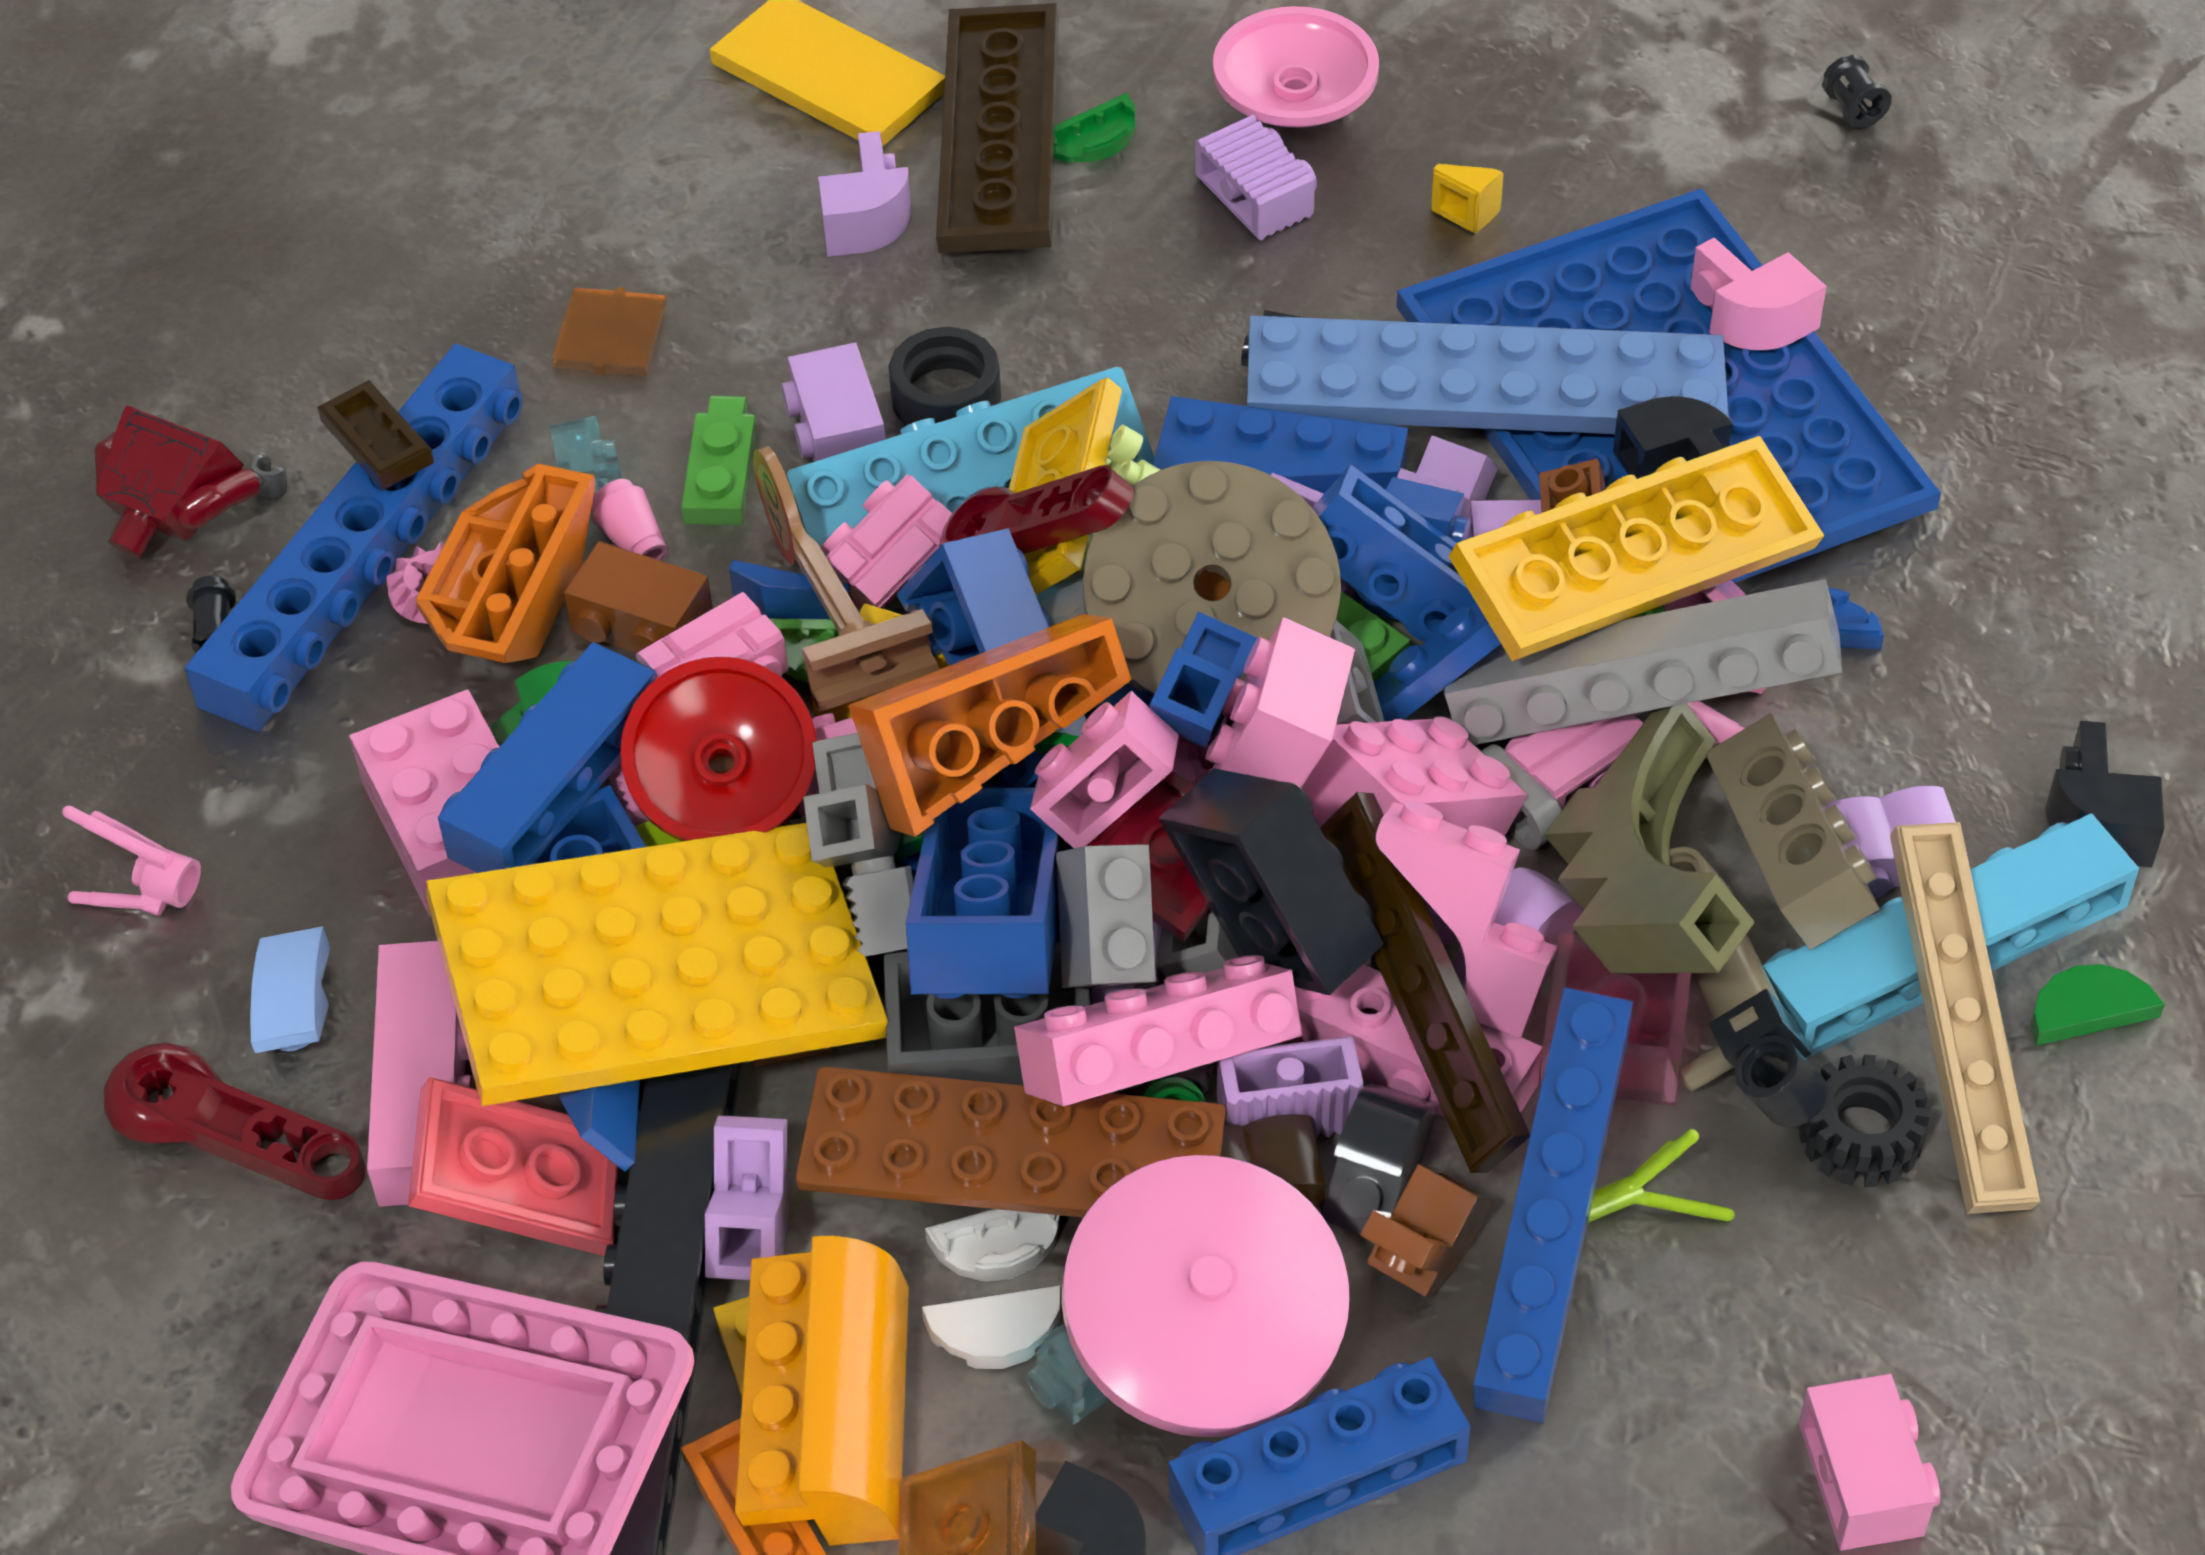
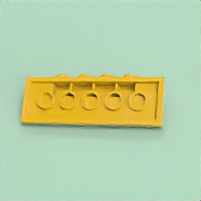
M1757 436L1687 462L1683 457L1672 459L1659 467L1653 474L1636 479L1635 475L1624 476L1610 484L1604 491L1588 497L1582 492L1573 494L1558 503L1554 509L1537 515L1531 510L1522 512L1507 521L1503 527L1456 543L1448 557L1511 661L1815 549L1824 537V534L1762 438Z

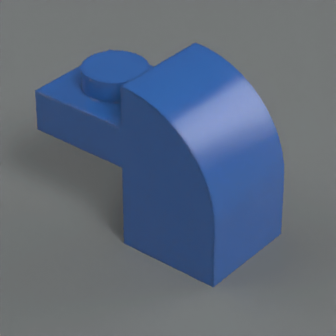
M1198 611L1181 649H1176L1149 708L1177 732L1179 737L1207 749L1216 729L1224 718L1223 712L1234 689L1236 679H1241L1246 660L1257 637Z

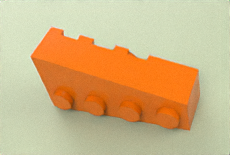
M1081 614L852 703L848 707L889 828L916 837L934 824V818L955 803H963L982 789L981 784L1009 764H1017L1035 751V745L1057 729H1065L1132 679L1112 618Z

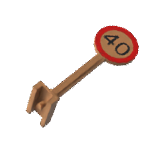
M770 446L754 450L753 464L755 477L774 538L788 563L799 564L839 633L838 637L802 648L811 697L819 712L894 688L939 670L938 662L931 653L928 635L933 633L932 625L924 610L921 609L875 625L864 621L820 546L803 528L791 487L776 454Z

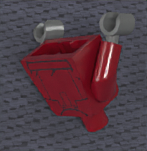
M126 405L116 431L100 441L95 447L96 494L113 511L121 516L108 543L130 556L141 558L155 530L182 541L191 539L199 528L241 502L255 496L267 500L283 496L287 490V469L281 466L271 471V459L263 454L255 455L251 459L250 469H242L244 464L221 441L164 420L162 415L154 416Z

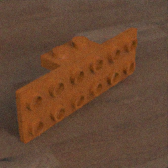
M821 1067L817 1072L796 1173V1182L800 1190L1084 1218L1097 1199L1111 1186L1142 1167L1175 1157L1192 1155L1221 1157L1226 1108L1224 1105L1216 1103L1110 1093L1061 1106L1026 1094L1024 1085Z

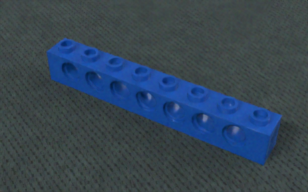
M456 343L451 347L398 411L431 448L434 464L382 491L364 469L355 462L184 667L197 708L259 732L274 713L281 711L285 707L291 692L305 674L319 665L326 648L343 627H348L352 624L359 612L360 606L377 585H382L386 582V576L391 574L396 558H400L411 544H415L420 540L426 525L443 504H447L453 499L459 484L475 464H480L486 458L490 446L504 428L516 421L523 406V397L520 393L515 365Z

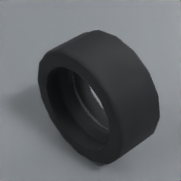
M947 326L926 329L908 337L894 350L888 365L893 410L906 426L928 418H934L935 423L957 417L956 412L971 404L989 401L990 405L993 406L999 404L1001 400L1000 367L997 352L985 338L967 329ZM949 368L966 371L979 379L971 387L963 391L945 395L926 393L912 386L914 381L926 373Z

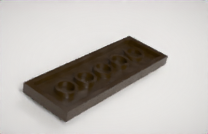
M1057 3L949 9L936 227L939 253L1052 247L1059 26Z

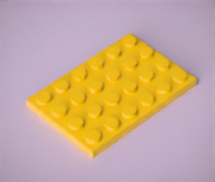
M807 823L776 827L766 833L748 831L426 881V898L481 1106L886 1038L888 1020L866 957L857 951L861 943L854 938L857 932L855 926L852 925L853 921L833 866L824 867L812 862Z

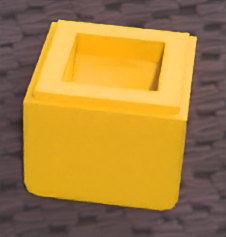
M1448 164L1436 165L1433 168L1431 210L1477 234L1500 212L1503 172L1492 168Z

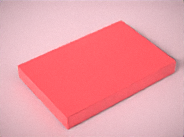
M429 1077L420 1090L408 1206L600 1256L605 1255L607 1245L613 1244L614 1199L618 1184L619 1167L580 1137L569 1115L518 1100L481 1106L477 1089Z

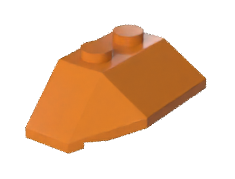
M537 463L522 473V479L499 487L461 512L415 600L417 609L448 651L503 663L538 657L565 602L564 592L582 567L596 484L594 475Z

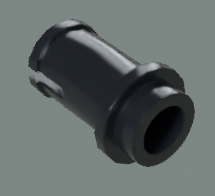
M203 576L194 581L192 588L188 590L186 595L187 605L193 611V638L191 646L196 653L229 615L230 610L234 608L236 603L235 591L230 587L227 580L219 576Z

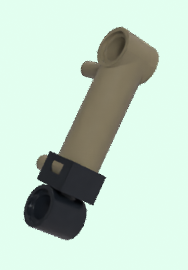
M1675 847L1669 850L1671 867L1682 871L1716 873L1733 894L1728 884L1697 850L1689 847ZM1746 934L1719 973H1693L1714 1018L1709 1025L1718 1045L1679 1068V1077L1688 1090L1695 1091L1734 1067L1737 1085L1773 1123L1782 1127H1797L1809 1122L1819 1113L1824 1105L1827 1094L1825 1079L1806 1059L1812 1052L1795 1018L1780 1003Z

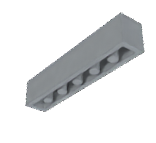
M1823 579L1622 620L1511 661L1503 646L1499 645L1446 686L1444 694L1452 720L1460 724L1467 731V739L1473 745L1842 673L1840 635L1827 581Z

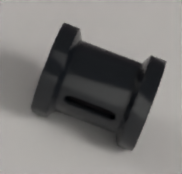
M1853 54L1837 59L1827 68L1823 75L1822 88L1830 98L1840 101L1844 107V117L1851 126L1866 128L1878 122L1888 112L1892 103V95L1884 85L1875 83L1868 74L1869 66L1863 57ZM1844 75L1849 81L1848 85L1841 81V76ZM1865 98L1871 100V107H1869L1866 104V102L1864 101Z

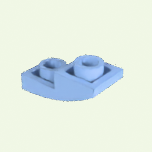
M323 926L260 938L253 969L250 1007L251 1044L255 1053L275 1049L294 1051L312 1042L320 1041L329 1007L321 982L331 948Z

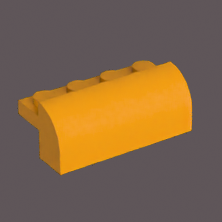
M812 1236L811 1252L751 1259L735 1514L743 1526L814 1519L829 1546L900 1539L909 1286L896 1260L889 1253L871 1243L841 1236Z

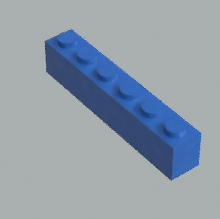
M1566 987L1563 989L1473 1384L1474 1408L1544 1424L1629 1038L1633 1001Z

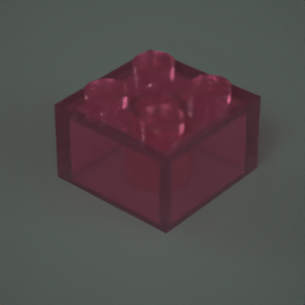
M1559 933L1543 1041L1540 1089L1563 989L1566 987L1633 1001L1630 1033L1615 1098L1675 1106L1691 973H1610L1580 935Z

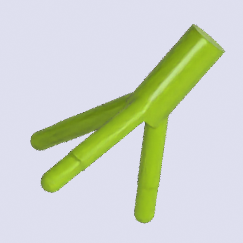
M1689 1129L1676 1141H1667L1630 1176L1596 1189L1588 1223L1633 1204L1727 1222L1734 1219L1735 1213L1731 1208L1643 1190L1642 1187L1698 1141L1699 1133L1695 1129Z

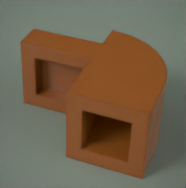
M1418 1164L1393 1212L1387 1213L1373 1210L1360 1235L1376 1245L1366 1263L1425 1297L1431 1296L1445 1284L1467 1254L1495 1201L1437 1168Z

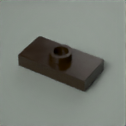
M370 380L317 407L321 422L382 491L434 464L431 448Z

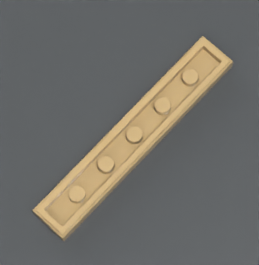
M1960 822L1895 826L1890 834V840L1966 1214L2032 1210L2040 1203L1961 824Z

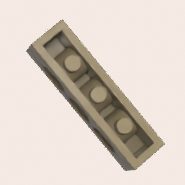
M1770 713L1708 751L1706 757L1781 912L1809 950L1880 909L1867 885L1877 879V876L1857 844L1848 848L1847 844L1856 839V835L1836 804L1830 808L1827 807V804L1836 800V797L1817 766L1808 770L1807 767L1816 762V758L1797 728L1786 734L1773 714Z

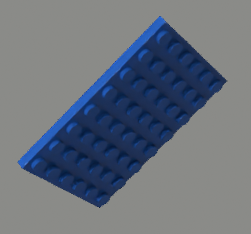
M1703 188L1397 290L1396 307L1406 322L1711 334L1709 331L1713 309L1702 304L1690 289L1696 247L1715 238L1751 271L1763 265ZM1815 331L1791 344L1770 350L1742 349L1723 342L1728 416L1733 423L1729 446L1760 436L1824 534V537L1815 549L1732 579V582L1744 580L1938 509L1941 496L1939 489ZM1481 428L1530 500H1541L1539 473L1558 469L1566 465L1598 458L1606 488L1616 480L1628 475L1613 453L1615 434Z

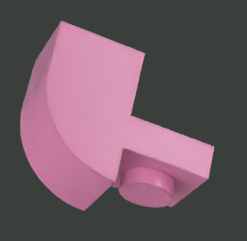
M1715 238L1696 247L1690 289L1702 304L1713 309L1709 331L1712 335H1723V342L1738 348L1770 350L1791 344L1820 328L1827 286L1789 252L1751 271Z

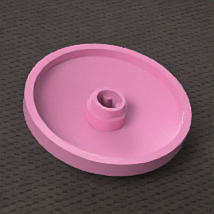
M1207 1155L1183 1156L1158 1161L1134 1171L1111 1186L1097 1199L1078 1226L1068 1252L1062 1283V1310L1068 1338L1078 1361L1097 1388L1114 1404L1140 1421L1161 1430L1194 1437L1236 1435L1284 1416L1302 1404L1324 1379L1336 1357L1345 1333L1350 1301L1349 1281L1341 1249L1332 1230L1313 1204L1285 1180L1263 1168L1232 1158Z

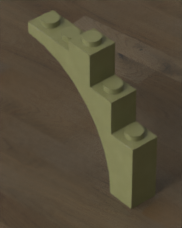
M1687 703L1653 710L1596 787L1578 789L1544 833V836L1568 864L1558 878V881L1583 910L1572 927L1610 973H1719L1755 923L1716 873L1682 871L1670 866L1669 841L1677 810L1694 774L1716 742Z

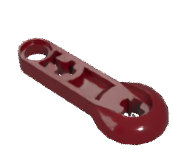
M1108 465L1091 468L1017 493L1006 487H986L967 497L951 514L943 528L939 547L943 543L1009 528L1016 548L1023 554H1027L1111 527L1128 509L1132 502L1134 489L1131 484Z
M166 1042L145 1045L127 1054L112 1069L104 1086V1113L113 1129L128 1139L146 1143L187 1142L193 1147L325 1200L343 1199L353 1194L364 1180L365 1164L360 1148L353 1137L341 1130L225 1084L206 1059L189 1047ZM163 1088H171L173 1094L164 1100L161 1096L163 1095ZM158 1090L160 1094L158 1102H150L148 1096ZM284 1134L289 1145L273 1142L267 1149H264L262 1142L265 1139L276 1141ZM294 1151L299 1153L298 1161L296 1160ZM342 1154L351 1159L348 1167L336 1176L324 1177L314 1172L316 1164L328 1155Z

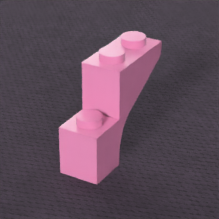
M1407 801L1404 805L1393 802L1381 818L1376 832V843L1379 849L1449 926L1459 940L1466 964L1464 991L1478 1022L1521 1039L1532 1017L1557 946L1545 942L1544 936L1539 931L1527 925L1511 922L1503 926L1494 922L1520 849L1507 845V839L1492 829L1472 825L1465 829L1442 820V813L1429 805L1414 801Z

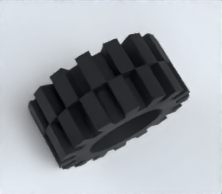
M1864 1054L1861 1066H1855L1853 1056L1848 1055L1840 1058L1838 1070L1831 1062L1821 1067L1820 1074L1825 1079L1827 1087L1825 1103L1819 1113L1809 1122L1802 1124L1799 1130L1800 1142L1807 1143L1805 1154L1808 1159L1813 1162L1822 1157L1819 1171L1830 1177L1837 1168L1843 1171L1840 1183L1850 1186L1853 1184L1855 1175L1864 1177V1187H1876L1879 1174L1883 1175L1887 1184L1899 1179L1901 1169L1908 1174L1914 1167L1916 1158L1920 1157L1930 1119V1108H1926L1928 1096L1925 1089L1915 1090L1917 1078L1910 1071L1901 1078L1897 1077L1899 1064L1889 1059L1884 1069L1874 1067L1876 1055ZM1852 1107L1868 1108L1884 1116L1890 1123V1128L1888 1131L1879 1134L1859 1133L1845 1126L1839 1120L1838 1113L1841 1110Z

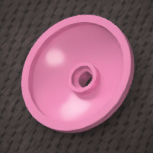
M1280 7L1252 14L1237 22L1226 31L1219 40L1213 55V77L1216 87L1223 98L1239 112L1247 116L1254 114L1257 121L1261 120L1265 124L1286 128L1319 126L1348 115L1370 97L1377 84L1379 75L1378 52L1369 35L1360 26L1341 15L1311 7Z

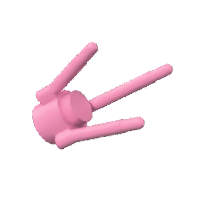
M65 806L63 808L62 814L65 818L139 856L133 867L132 883L140 887L142 893L141 895L72 891L67 896L70 903L139 909L160 917L167 904L182 908L191 900L201 875V866L198 860L168 850L99 811H94L91 815H88L73 806Z

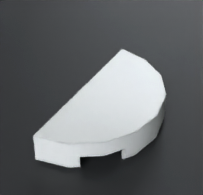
M993 1209L925 1228L928 1245L940 1263L959 1276L989 1282L1013 1279L1036 1268L1053 1250L1061 1228L1060 1215Z
M1061 1285L922 1307L923 1321L932 1342L937 1347H943L950 1354L965 1359L967 1366L975 1369H1004L1031 1359L1035 1355V1349L1049 1338L1054 1328L1057 1329L1061 1315Z

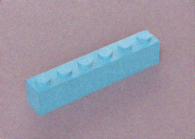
M2092 813L2069 824L2065 822L2057 823L2045 830L2039 838L2015 849L2012 847L2000 849L1992 854L1985 863L1970 869L1991 971L2128 907L2139 867ZM1902 897L1888 901L1876 913L1865 917L1809 950L1807 945L1796 950L1791 948L1784 949L1774 954L1762 965L1780 1003L1795 1018L1812 1052L1806 1059L1924 1004Z

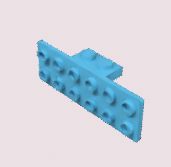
M1114 367L993 406L990 405L989 401L977 402L956 412L957 417L935 423L934 418L914 422L903 427L900 430L901 435L790 469L786 477L797 505L802 526L806 533L818 543L820 548L844 522H847L854 529L869 512L862 507L863 504L884 481L888 480L895 487L907 474L913 476L932 494L936 501H939L953 513L967 497L983 488L998 486L1009 489L1024 427L1106 377L1122 389L1112 435L1121 425L1131 428L1143 436L1142 445L1133 461L1137 463L1140 460H1145L1153 465L1155 457L1124 371L1121 367Z

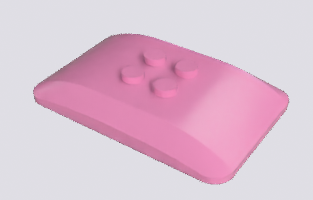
M359 1262L338 1274L330 1285L234 1474L231 1484V1499L243 1515L254 1521L367 1555H610L691 1376L695 1362L693 1349L681 1333L671 1328L378 1262Z

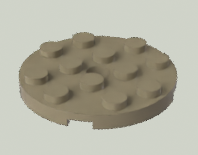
M1196 461L1165 468L1134 484L1132 502L1122 517L1111 527L1093 534L1084 567L1083 603L1085 614L1112 618L1132 679L1128 684L1141 693L1145 691L1153 696L1155 695L1176 649H1181L1198 611L1257 638L1260 636L1267 640L1270 639L1283 617L1327 637L1331 635L1338 613L1341 592L1340 569L1332 540L1324 524L1310 505L1292 488L1263 471L1245 465L1222 461ZM1204 570L1214 572L1223 576L1226 581L1229 580L1230 591L1220 600H1204L1194 590V580ZM1243 673L1240 680L1244 681L1247 674Z

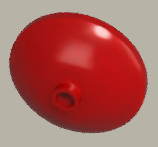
M707 657L692 660L668 670L653 681L639 696L627 717L623 729L620 752L621 766L627 788L637 807L652 824L675 839L683 842L748 831L766 833L786 823L803 803V797L807 796L816 772L812 742L817 741L811 715L804 701L796 690L777 673L745 659ZM718 756H727L734 761V764L728 772L716 773L710 768L713 759Z

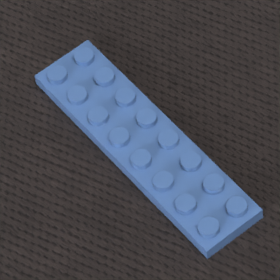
M1250 316L1247 406L1386 425L1615 434L1618 410L1655 398L1680 396L1706 402L1719 409L1729 418L1723 335Z

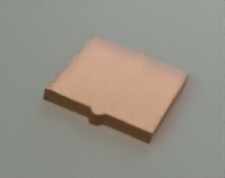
M574 287L552 356L553 367L594 370L596 375H602L605 371L647 375L667 307L666 295L626 292L625 288L622 287L615 289V291Z

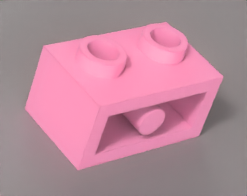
M1132 691L1114 707L1109 702L1098 707L1082 726L1081 732L1083 734L1068 747L1062 743L1053 747L1042 758L1035 769L1038 780L1030 809L1073 848L1088 845L1172 772L1179 734Z

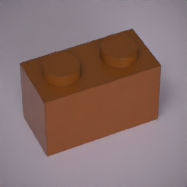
M598 541L564 592L572 633L578 634L590 642L605 643L635 654L676 631L675 627L684 626L713 609L708 576Z

